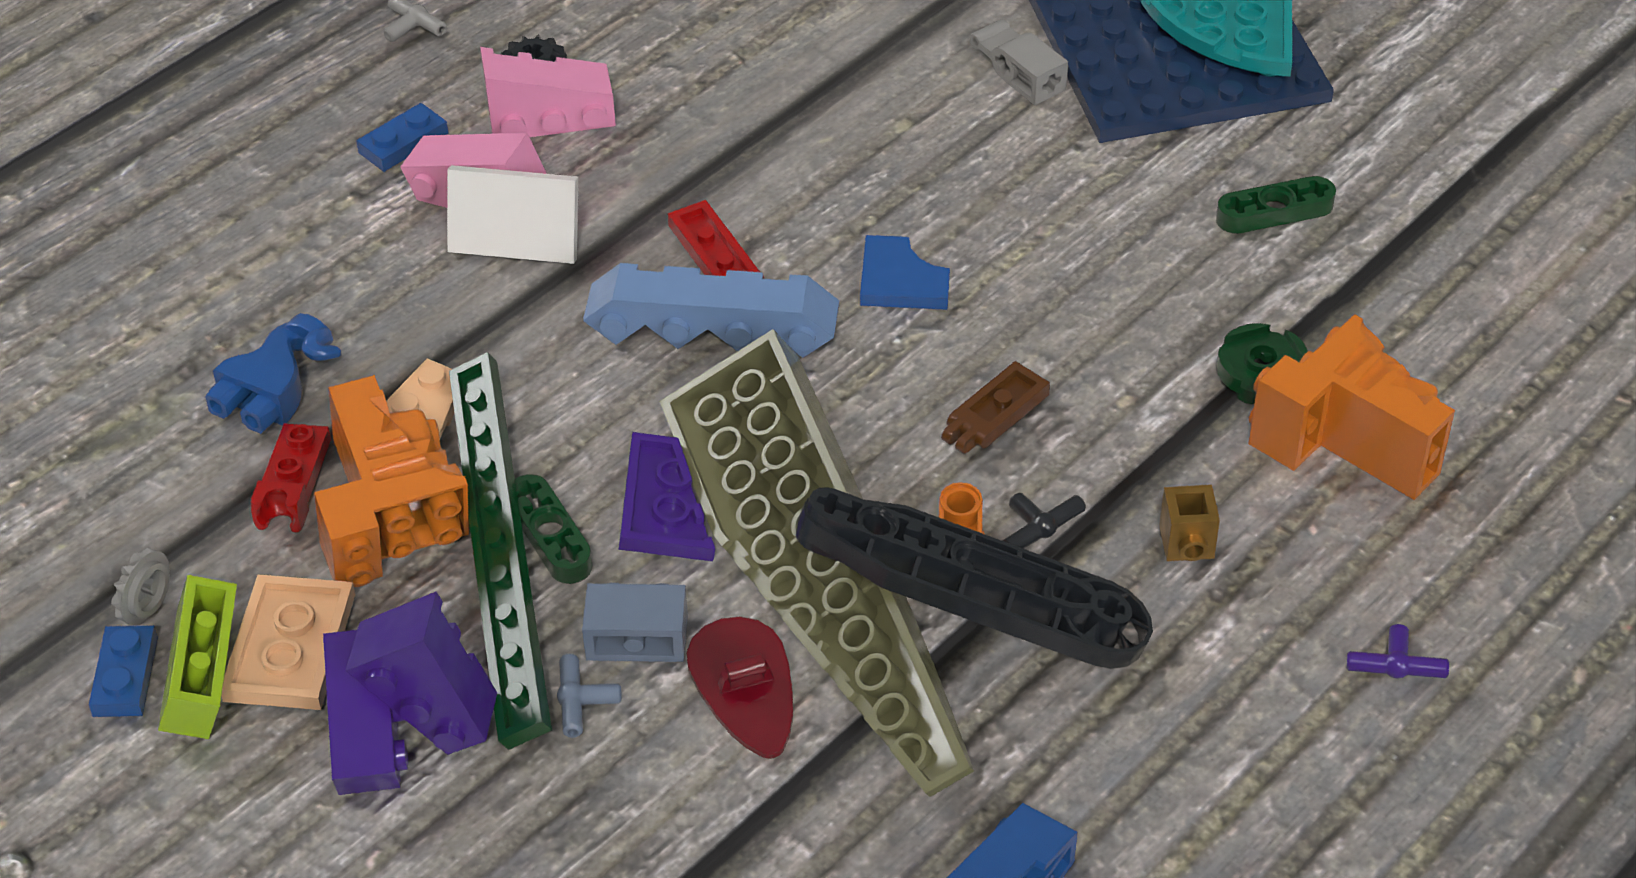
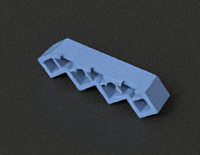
M620 263L591 284L583 321L615 345L646 325L677 349L708 329L733 349L739 351L774 329L795 353L804 358L834 338L839 300L807 275L790 274L789 280L763 279L762 272L727 270L726 276L701 275L700 268L664 266L663 272L640 271L638 264Z

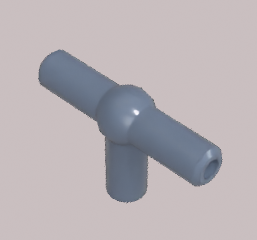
M565 654L559 660L560 687L557 692V699L562 709L563 734L567 737L575 738L583 732L582 705L619 704L622 701V692L619 684L580 685L579 658L574 654Z

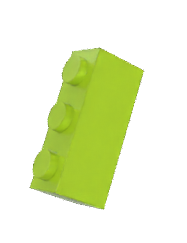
M187 575L177 607L158 731L209 739L221 702L237 584Z

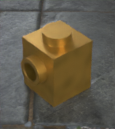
M1212 484L1164 487L1159 526L1166 561L1214 559L1220 518Z

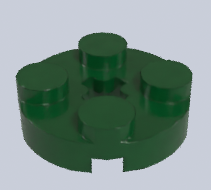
M1263 323L1246 324L1231 330L1224 337V344L1219 347L1216 368L1220 379L1227 387L1236 392L1237 398L1246 404H1255L1256 392L1253 389L1254 383L1264 368H1272L1285 355L1300 362L1301 358L1308 352L1307 347L1297 335L1286 329L1284 335L1270 331L1271 325ZM1260 358L1263 362H1268L1270 364H1259L1255 362V359Z

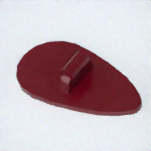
M740 616L721 618L705 625L692 637L686 652L688 672L700 696L727 732L746 749L767 759L780 756L790 738L793 723V692L790 668L783 642L772 628L755 619Z

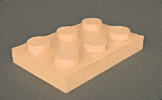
M258 574L224 675L221 695L223 702L321 710L327 692L323 633L345 631L355 598L353 582Z

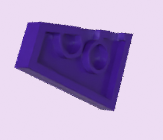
M632 432L618 550L713 562L716 549L712 537L707 535L704 526L705 516L701 504L696 502L691 487L692 477L679 438Z

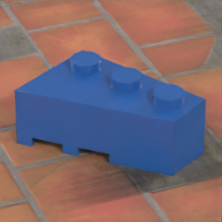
M1022 803L1009 817H1004L998 823L995 830L946 878H1063L1075 862L1078 832Z

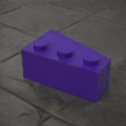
M437 591L359 622L346 672L434 743L437 748L449 755L486 741L498 692L475 654H467L460 642L461 631L455 622L448 623L441 611L443 601Z
M357 630L323 633L331 773L338 795L401 788L400 771L408 770L406 740H399L398 722L405 720L346 672Z

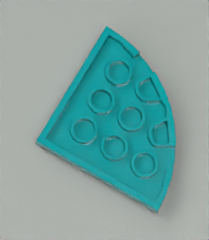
M1140 0L1151 18L1163 30L1190 49L1224 64L1259 72L1264 76H1291L1292 0Z

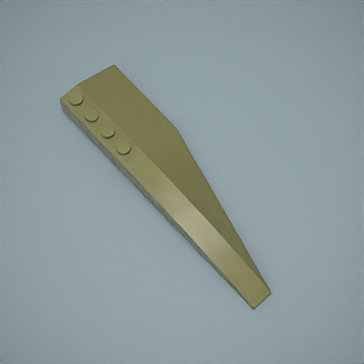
M772 329L659 402L673 436L679 438L692 477V484L715 539L731 555L743 573L759 589L758 591L778 612L782 620L823 670L835 681L837 687L847 699L854 704L863 715L865 721L890 748V751L922 790L931 797L974 772L972 763L907 598L879 587L839 561L804 548L796 538L798 516L805 501L814 490L829 487L861 499L863 498L798 355Z

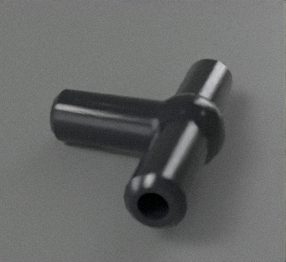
M1016 493L1010 498L1009 506L1028 524L1002 541L1025 549L1041 538L1051 537L1058 527L1084 512L1086 504L1080 496L1074 495L1050 511L1043 512L1023 493Z

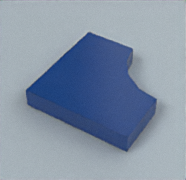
M866 235L860 306L948 310L950 268L935 266L920 259L911 249L909 237Z

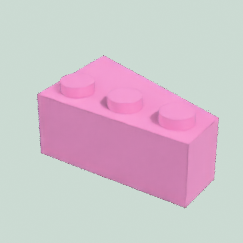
M480 47L492 134L528 133L529 137L616 126L613 93L607 64L556 57L555 62L532 59L530 53L518 52L517 57L494 54L493 48Z
M528 133L423 136L400 166L417 200L447 208V169L451 165L547 174Z

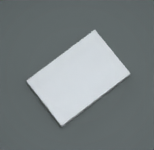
M454 165L447 169L448 252L575 263L577 260L578 231L577 176Z

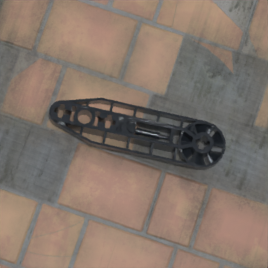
M822 487L814 490L810 497L807 498L797 519L796 538L804 548L845 564L883 589L1094 666L1114 669L1131 665L1140 658L1153 633L1152 618L1143 602L1130 590L1115 582L907 505L864 500L834 488ZM1128 623H1132L1138 633L1139 644L1131 643L1123 635L1122 632ZM1120 644L1123 646V649H1116L1114 646Z

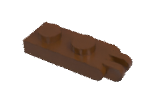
M1014 361L949 415L947 427L944 429L941 439L949 445L956 442L955 448L963 454L968 453L976 445L983 449L988 447L1049 396L1050 382L1017 361Z

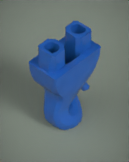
M300 313L289 322L272 330L262 346L257 350L234 356L221 362L213 370L216 383L205 396L209 412L224 419L236 407L242 409L240 411L242 423L248 429L260 434L273 422L283 426L296 412L302 395L300 374L293 352L303 351L306 357L315 361L340 357V348L330 345L334 341L330 329L319 319L309 314Z

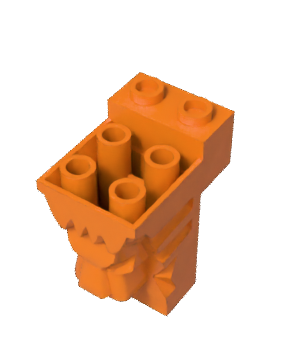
M1354 314L1341 327L1335 326L1328 333L1324 343L1314 352L1308 351L1301 358L1300 362L1285 355L1272 368L1266 367L1260 372L1253 388L1256 392L1254 408L1249 416L1251 430L1248 444L1293 471L1316 449L1322 446L1415 500L1441 473L1455 409L1440 402V399L1437 398L1438 389L1436 386L1411 377L1403 364H1400L1396 359L1384 353L1385 347L1378 337L1364 325L1361 317Z
M375 375L328 387L333 441L349 482L314 492L320 545L332 579L334 581L353 582L354 587H361L369 584L376 578L383 577L382 559L389 557L402 558L411 554L414 550L435 544H451L460 537L469 535L468 484L456 463L448 465L446 450L441 449L439 428L436 420L426 419L424 412L419 409L389 413L383 389L380 390Z

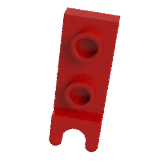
M283 424L263 479L258 480L251 498L252 518L258 530L266 529L273 518L283 515L291 518L290 529L292 532L296 533L302 530L309 512L308 502L331 441L329 426Z

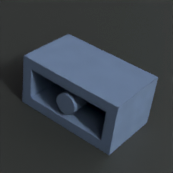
M587 583L582 626L586 661L684 662L688 621L686 585H669L665 583Z

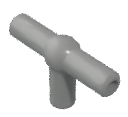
M407 0L388 1V7L402 15V17L384 28V36L387 40L394 42L415 26H421L437 36L445 34L447 24L429 14L424 6L414 5Z

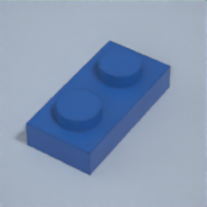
M419 103L357 139L358 153L385 172L405 160L423 136L449 134L447 121L423 103Z
M154 625L105 626L89 700L92 717L143 716L158 640Z

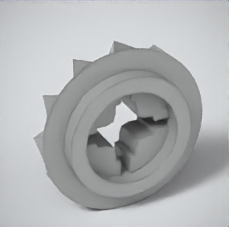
M150 548L144 549L141 553H134L130 558L129 565L122 566V575L119 581L114 583L117 592L113 596L111 604L116 607L115 617L129 625H139L146 621L160 607L168 591L170 581L168 559L164 553Z

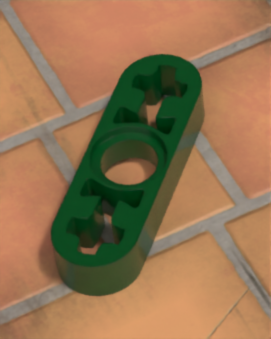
M1310 176L1224 194L1218 201L1216 223L1226 232L1240 234L1323 217L1330 214L1333 210L1336 187L1327 178ZM1277 201L1284 203L1286 207L1273 208L1266 203Z
M526 474L515 478L522 530L551 576L565 584H574L586 579L592 571L590 546L548 482L543 477L534 474ZM527 495H530L532 499H537L538 508L533 510V505L526 497ZM552 522L562 526L558 532L550 535L541 534L537 531L545 523ZM566 546L567 554L576 562L570 563L569 560L562 559L561 549Z

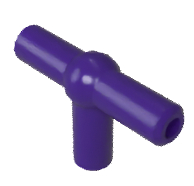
M1395 624L1389 628L1388 654L1355 651L1347 653L1346 668L1348 671L1388 674L1396 679L1404 678L1405 676L1447 678L1449 676V660L1447 658L1408 656L1409 629L1402 624Z

